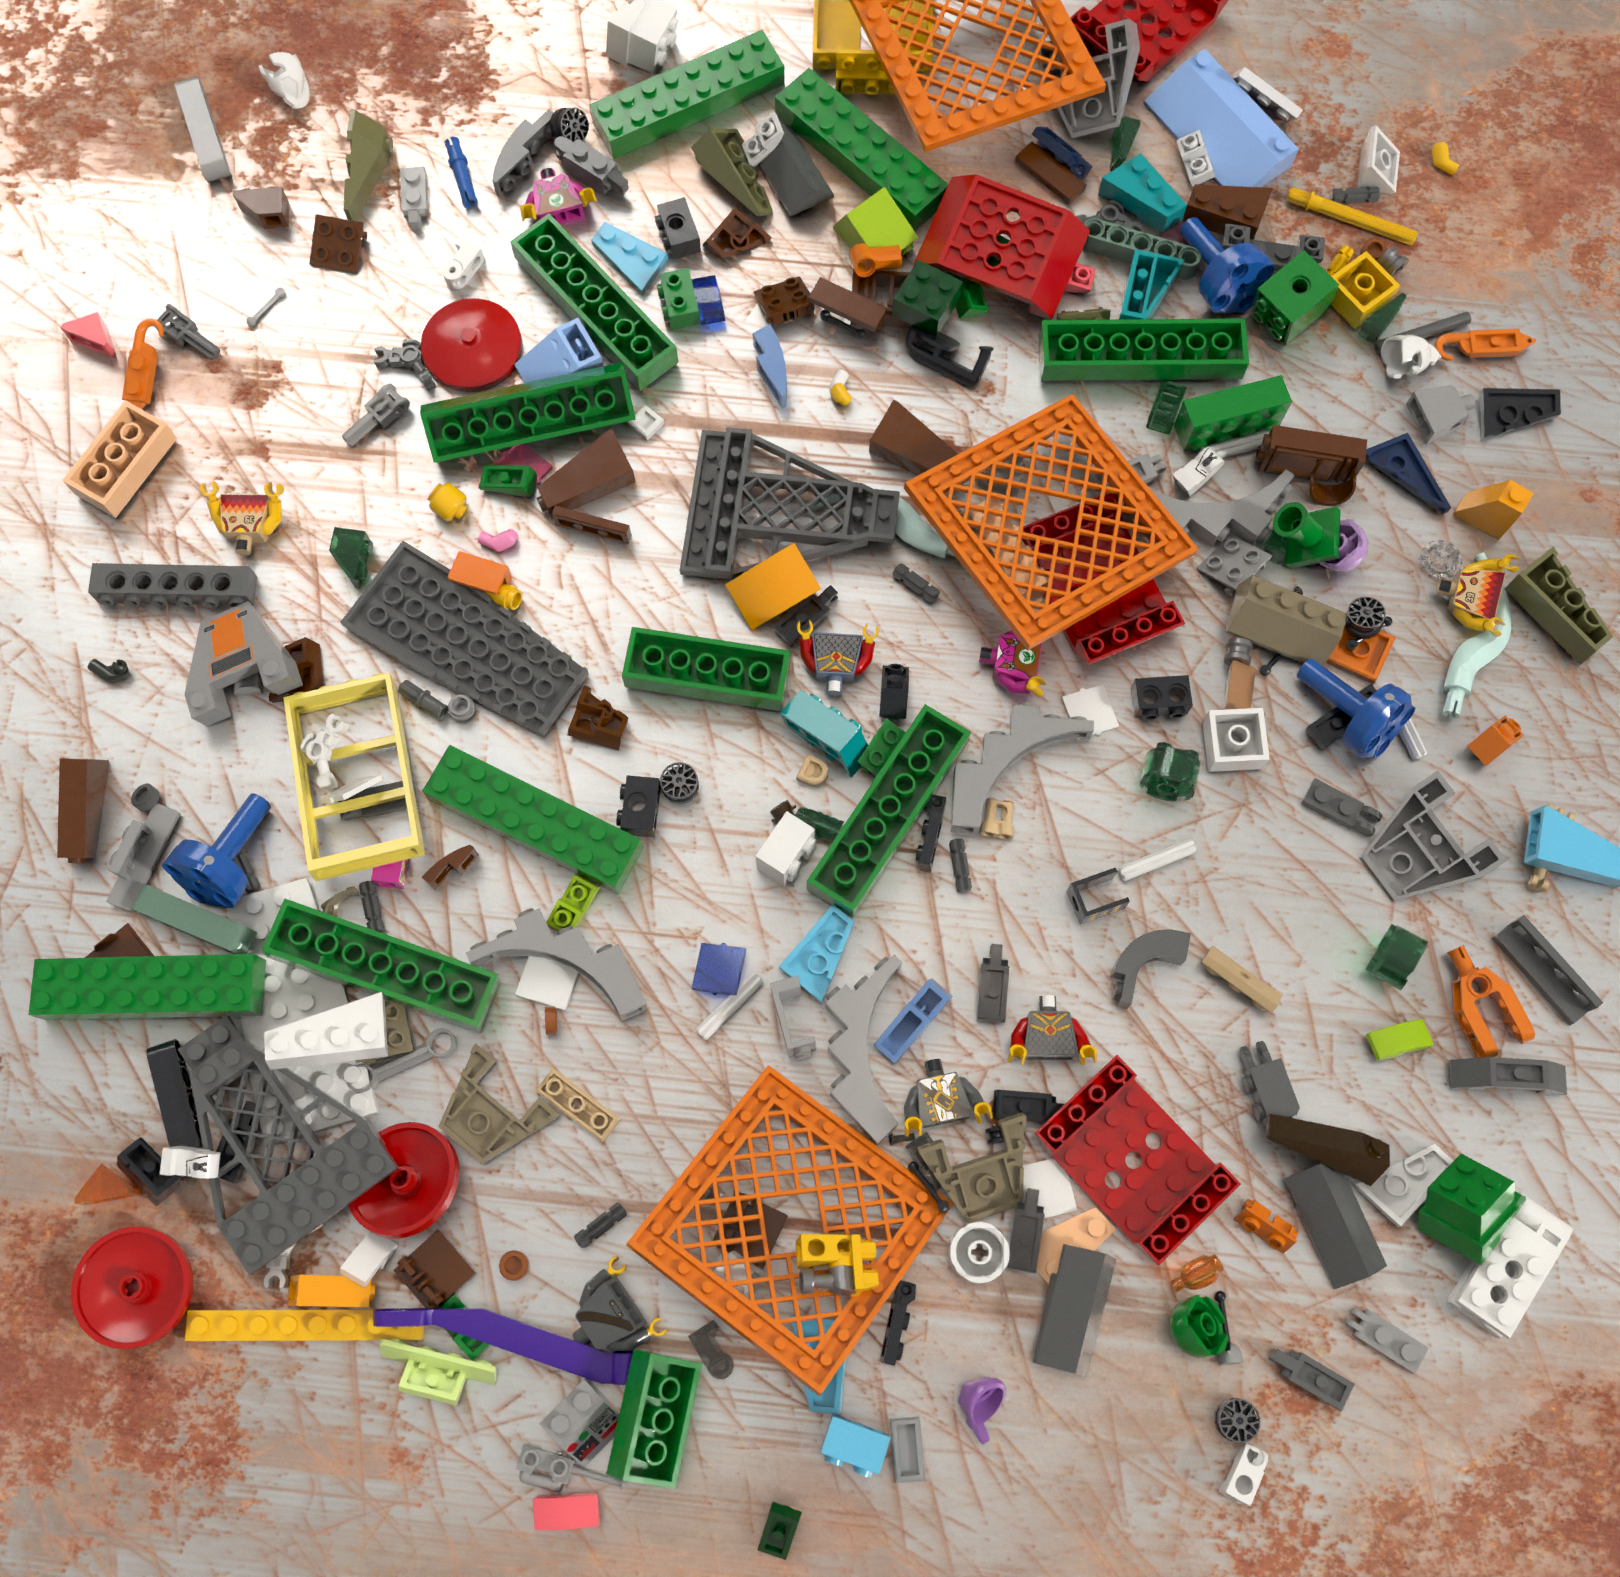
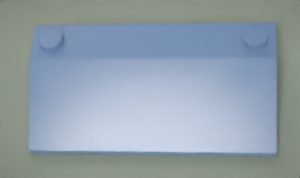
M1206 49L1186 60L1143 103L1176 140L1200 130L1216 176L1212 179L1220 186L1262 187L1291 168L1299 150Z

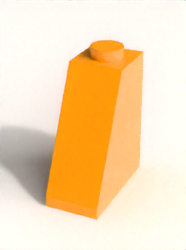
M1512 480L1466 492L1453 515L1499 540L1523 513L1534 493Z
M292 1275L289 1278L287 1306L369 1307V1301L374 1300L375 1284L371 1283L370 1280L364 1288L345 1276Z

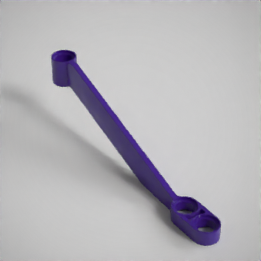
M386 1308L373 1310V1326L436 1325L601 1384L626 1385L633 1351L606 1352L598 1350L595 1347L484 1308Z

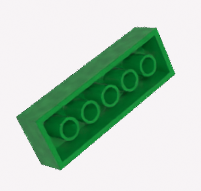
M632 627L622 679L624 686L627 688L782 711L791 656L789 650Z

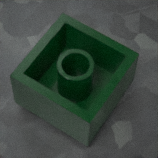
M917 260L893 298L892 315L937 337L961 298L963 281Z

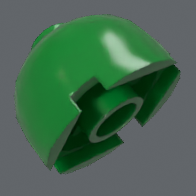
M1195 1295L1181 1301L1172 1311L1170 1316L1171 1337L1183 1353L1195 1358L1220 1354L1226 1348L1228 1333L1223 1334L1221 1325L1226 1323L1224 1315L1211 1298Z

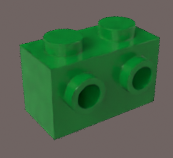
M689 268L660 273L661 284L656 286L659 300L664 299L665 305L661 306L664 321H669L671 330L700 325L699 310Z

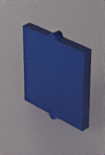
M701 943L692 990L711 992L712 995H717V993L737 995L746 948L727 946L725 943H721V945Z

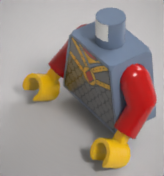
M799 620L797 622V629L802 635L799 638L801 659L808 671L816 674V681L827 682L826 694L831 696L841 695L843 683H854L855 677L862 675L872 662L875 648L873 639L879 634V626H876V633L873 635L867 633L868 623L863 628V635L812 632L813 624L810 620L809 629L801 630Z

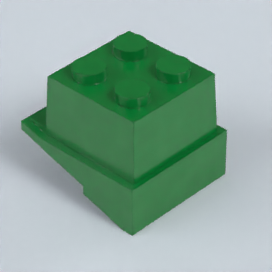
M1460 1154L1428 1187L1426 1204L1419 1210L1418 1230L1482 1265L1500 1241L1503 1232L1525 1203L1526 1197L1515 1191V1181Z

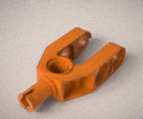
M1464 945L1447 952L1459 973L1458 979L1452 981L1453 1013L1475 1055L1478 1058L1495 1057L1498 1055L1496 1043L1474 1003L1476 1000L1488 995L1491 999H1495L1504 1016V1019H1502L1504 1024L1509 1025L1513 1035L1521 1045L1535 1038V1030L1513 988L1487 967L1475 968ZM1472 981L1477 982L1479 985V993L1472 989Z

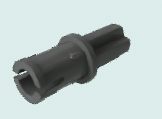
M405 680L399 685V694L413 702L417 709L425 710L438 720H441L448 712V706L431 696L429 690L424 691L409 680Z

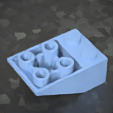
M576 318L555 328L514 365L524 383L602 367L603 361L579 318Z

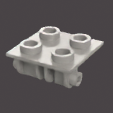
M1230 534L1197 567V570L1225 584V593L1233 596L1236 593L1238 584L1252 575L1255 576L1260 569H1264L1265 563L1272 555Z

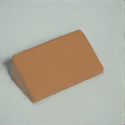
M1236 660L1231 661L1228 666L1223 710L1251 708L1255 668Z

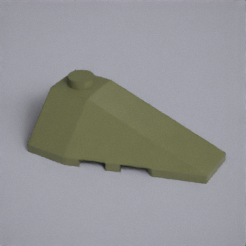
M350 110L347 140L351 141V155L346 154L347 171L350 178L345 179L343 210L348 220L356 221L388 163L389 153L393 152V139L389 137L385 126L356 110Z
M709 129L691 147L698 164L756 216L771 215L773 213L765 189L756 180V177L759 175L757 168L751 167L742 146V143L745 141L737 129Z

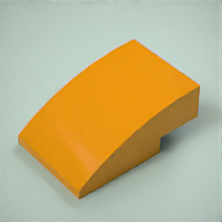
M795 543L725 584L751 630L821 589Z

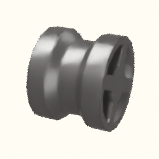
M1392 246L1383 253L1377 262L1392 277H1395L1405 268L1409 259L1406 256H1401L1399 249L1396 246Z
M1229 638L1226 641L1228 653L1224 656V663L1229 665L1232 660H1236L1249 666L1251 664L1249 652L1253 649L1252 641L1245 638Z

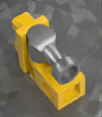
M800 1234L796 1240L797 1269H800L799 1290L801 1294H811L814 1292V1288L831 1289L838 1296H859L862 1291L875 1289L879 1285L877 1270H863L862 1261L874 1260L876 1258V1244L874 1241L860 1240V1234H852L851 1236ZM812 1266H829V1273L814 1275L813 1270L809 1268Z

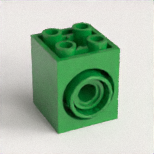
M1303 250L1257 288L1252 314L1259 323H1264L1270 329L1271 335L1276 340H1281L1287 345L1331 308L1339 284Z

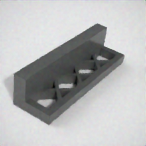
M1525 915L1512 921L1492 938L1569 1025L1574 1024L1587 1012L1603 1004V1001Z

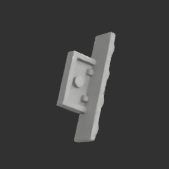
M156 803L144 824L132 820L130 826L124 830L118 851L113 853L110 859L108 870L117 875L118 878L108 896L107 903L133 911L130 908L143 884H147L180 816L177 810Z

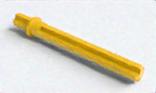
M1291 187L1286 200L1288 202L1305 207V211L1310 209L1408 245H1413L1417 238L1418 232L1413 229L1315 195V191L1310 193L1296 187Z

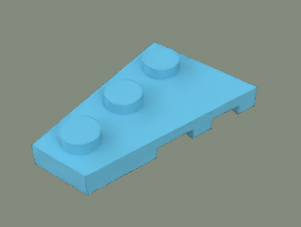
M605 221L591 239L592 245L611 265L614 264L619 269L622 276L627 281H630L642 296L668 260L666 252Z
M833 904L779 966V969L787 976H798L800 986L821 1004L853 928L854 921Z
M822 1319L824 1335L835 1320ZM817 1320L801 1322L804 1338L819 1336ZM792 1323L794 1333L798 1337L796 1323ZM812 1342L806 1344L810 1346L812 1349H815L819 1342ZM846 1359L820 1396L805 1386L810 1411L841 1414Z

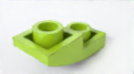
M574 874L562 898L557 900L546 923L558 931L569 926L577 927L594 900L600 886L579 874Z
M1423 1019L1392 1025L1366 1034L1377 1061L1397 1058L1407 1052L1428 1049L1434 1045Z

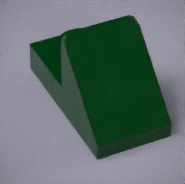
M772 1502L757 1550L786 1560L802 1512L787 1505Z

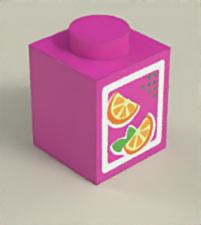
M409 859L374 867L371 881L377 887L404 889Z

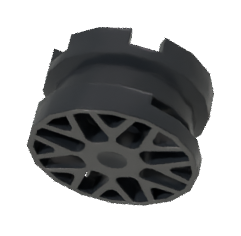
M559 108L551 116L550 130L554 138L563 136L573 142L577 139L583 141L589 131V122L586 114L579 108Z
M1371 597L1354 599L1349 604L1345 621V628L1348 633L1359 639L1375 637L1380 632L1386 616L1383 604Z
M683 762L670 764L661 774L660 785L662 792L670 802L686 804L697 796L699 790L698 776L689 764Z
M1230 1398L1223 1400L1217 1406L1214 1412V1424L1222 1437L1229 1441L1245 1443L1251 1441L1258 1434L1261 1418L1258 1410L1252 1403L1244 1399Z

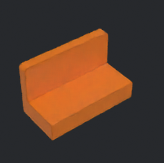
M461 551L458 552L448 575V579L452 582L494 595L498 594L502 583L509 584L512 578L507 565Z

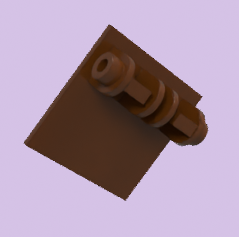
M315 214L309 265L358 273L362 241H367V232L363 231L364 223Z
M800 276L791 277L783 282L766 285L759 290L753 291L766 314L765 320L767 325L772 324V326L784 323V316L787 322L790 321V311L793 319H797V316L810 315L811 311L815 310L814 304L808 302L810 292Z
M756 1199L740 1201L742 1216L758 1214ZM730 1202L723 1218L737 1217L735 1202ZM762 1203L770 1255L788 1215ZM759 1220L743 1222L746 1237L761 1235ZM738 1222L723 1224L725 1239L740 1237ZM718 1230L712 1241L720 1240ZM762 1241L746 1242L749 1258L764 1256ZM741 1243L726 1245L728 1253L736 1251L743 1256ZM765 1261L753 1263L761 1269H764L766 1265Z
M439 1229L408 1257L406 1255L397 1262L398 1266L393 1270L425 1308L438 1309L476 1273Z

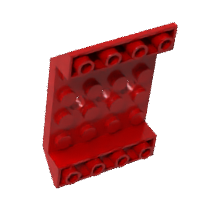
M1101 0L1090 11L1084 6L1081 7L1070 19L1077 32L1104 54L1108 53L1105 25L1125 19L1135 22L1137 24L1140 51L1133 77L1140 81L1150 82L1214 23L1229 0ZM1124 6H1132L1134 10H1126ZM1141 20H1150L1152 24H1144ZM1166 33L1170 37L1162 38L1159 34Z
M977 174L951 177L913 267L917 260H920L938 270L940 268L1029 303L1030 313L1052 320L1090 230L1070 210ZM1016 212L1020 218L1012 222L1006 218V214ZM1000 234H1006L1009 236L1010 241L1006 244H1000L996 237ZM991 256L999 258L1000 264L990 266L986 260Z
M1107 492L1104 495V501L1117 504L1118 495ZM1100 495L1092 499L1099 500ZM1084 503L1083 513L1097 516L1098 506ZM1080 504L1025 525L1022 532L1073 543ZM1102 508L1101 517L1115 520L1116 510ZM1121 512L1120 514V521L1122 522L1125 512ZM1082 519L1080 529L1094 531L1096 522ZM1100 523L1099 533L1113 536L1114 526ZM1118 527L1117 537L1131 540L1128 530ZM1079 535L1078 545L1092 548L1093 538ZM1022 538L1025 546H1030L1032 551H1034L1035 541ZM1098 539L1096 549L1110 552L1111 542ZM1040 542L1038 552L1052 555L1054 545ZM1116 543L1115 553L1128 556L1130 546ZM1058 546L1057 556L1071 559L1072 549ZM1134 547L1133 557L1140 553L1136 547ZM1077 551L1075 560L1089 563L1091 554ZM1095 555L1094 565L1108 568L1109 558ZM1037 558L1036 564L1038 567L1050 571L1051 561ZM1114 559L1112 569L1125 561ZM1055 563L1054 572L1068 575L1070 565ZM1074 567L1073 577L1087 580L1088 570ZM1093 571L1091 581L1104 573ZM1053 579L1051 589L1065 592L1067 582ZM1151 579L1063 630V633L1072 651L1086 664L1090 665L1184 626L1185 622L1174 601L1166 603L1154 579ZM1071 583L1070 590H1076L1083 585ZM1050 595L1049 604L1062 597Z
M1116 1055L1035 1132V1135L1050 1157L1063 1168L1073 1182L1128 1241L1159 1266L1241 1183L1221 1162L1215 1164L1134 1080L1137 1075ZM1149 1133H1154L1160 1138L1161 1143L1158 1149H1151L1147 1146L1145 1140ZM1128 1153H1135L1139 1156L1140 1166L1137 1169H1131L1127 1166L1125 1158ZM1109 1172L1116 1173L1120 1178V1185L1116 1189L1109 1188L1105 1183V1176Z

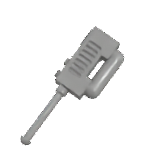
M531 1444L523 1445L516 1470L521 1471L519 1475L521 1482L555 1493L562 1490L563 1484H569L572 1474L583 1475L619 1486L620 1489L626 1486L625 1481L580 1468V1466L575 1465L576 1460L569 1454L566 1457L560 1451L553 1453ZM534 1469L552 1473L553 1477L534 1473Z

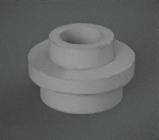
M456 695L449 701L448 712L453 719L464 721L474 714L475 704L467 695ZM461 705H465V706H466V710H465V711H463V712H458V707H459V706H461Z

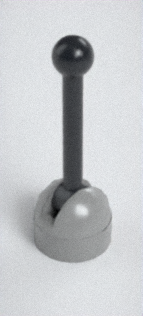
M1217 1291L1214 1298L1218 1302L1226 1323L1222 1324L1223 1334L1228 1333L1226 1348L1218 1354L1219 1365L1243 1363L1240 1348L1236 1344L1231 1343L1224 1304L1226 1294L1223 1291Z

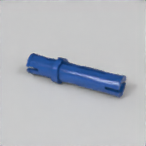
M450 137L452 145H450L448 138L444 141L449 156L448 164L454 172L463 206L465 208H472L470 200H472L473 206L478 204V200L467 169V157L463 155L459 138Z

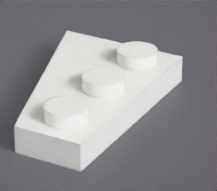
M1246 67L1236 71L1231 76L1247 94L1254 97L1260 104L1276 111V115L1284 121L1297 119L1303 109Z
M1434 1144L1389 1167L1372 1186L1362 1182L1353 1186L1399 1228L1426 1200L1428 1187L1453 1160Z

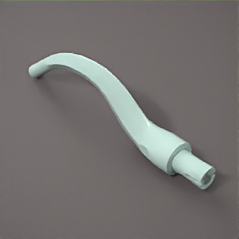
M831 494L825 498L830 505L842 500L838 494ZM900 497L895 533L906 543L929 554L946 559L947 555L955 556L937 531L925 524L912 506ZM820 502L811 508V511L821 509L824 505Z
M1482 552L1475 559L1478 562L1488 559L1485 552ZM1502 587L1496 617L1501 618L1506 625L1499 624L1494 627V629L1502 633L1501 636L1495 637L1489 630L1482 632L1463 642L1457 648L1451 660L1443 691L1447 694L1442 715L1445 717L1448 716L1449 712V718L1458 719L1460 717L1463 699L1471 693L1475 674L1479 669L1496 658L1509 641L1512 618L1508 596L1504 587Z

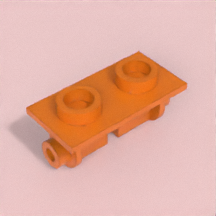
M1247 1199L1242 1206L1243 1210L1234 1218L1245 1230L1254 1233L1266 1241L1271 1248L1279 1250L1283 1254L1297 1242L1298 1232L1294 1230L1295 1226L1278 1215L1274 1217L1272 1222L1269 1221L1268 1218L1272 1211L1255 1199L1253 1201Z

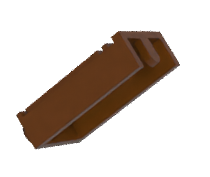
M853 268L852 292L875 302L876 287H890L889 300L887 301L889 308H887V313L879 326L910 328L911 324L892 315L893 288H900L910 272L874 271L868 277H860ZM850 321V325H858Z
M1273 425L1269 434L1264 435L1262 446H1258L1256 461L1259 462L1258 472H1263L1265 469V472L1282 474L1287 469L1296 477L1310 479V474H1313L1315 480L1328 482L1334 480V483H1339V481L1346 482L1351 479L1353 474L1357 476L1365 464L1367 439Z

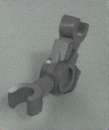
M1115 200L1108 201L1107 205L1101 208L1100 211H1097V214L1094 216H1076L1083 224L1088 219L1096 218L1142 232L1143 230L1141 224L1130 222V219L1123 215L1125 211L1124 205Z
M404 339L402 347H393L392 350H387L382 346L375 347L377 356H383L381 359H374L376 367L385 368L389 364L391 367L405 366L416 372L427 390L436 385L428 370L422 365L421 342L414 339Z

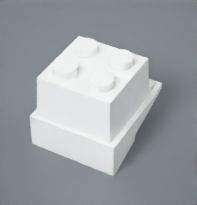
M629 0V4L626 2L608 20L606 56L625 66L630 63L654 74L658 65H663L668 47L672 48L676 42L677 34L675 31L679 23V19L676 18L678 7L666 0Z

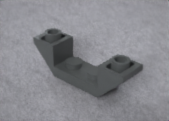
M1225 224L1222 245L1225 250L1236 244L1252 243L1269 257L1277 271L1303 250L1317 263L1323 261L1325 238L1300 234L1296 246L1249 239L1251 227Z
M1498 1057L1450 1060L1451 1089L1482 1090L1489 1087L1536 1090L1537 1094L1567 1095L1566 1067L1549 1060Z

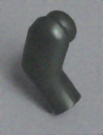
M92 659L87 666L91 672L104 681L121 679L128 673L127 663L120 659L112 662L110 666L104 665L97 659Z

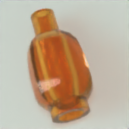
M1215 1254L1212 1256L1201 1255L1186 1264L1181 1270L1180 1277L1172 1280L1170 1283L1175 1292L1185 1287L1191 1290H1199L1214 1283L1219 1277V1272L1223 1271L1224 1268Z

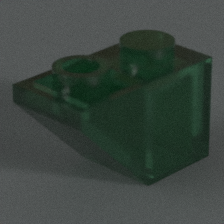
M334 527L329 552L356 589H361L362 580L365 581L367 578L368 568L366 563L368 556L372 555L373 542L368 537L366 531Z

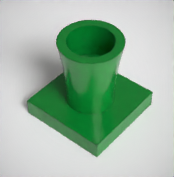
M1290 502L1282 506L1274 517L1273 528L1278 535L1287 538L1285 565L1291 569L1339 559L1341 510L1335 506L1308 513L1306 508L1298 502Z

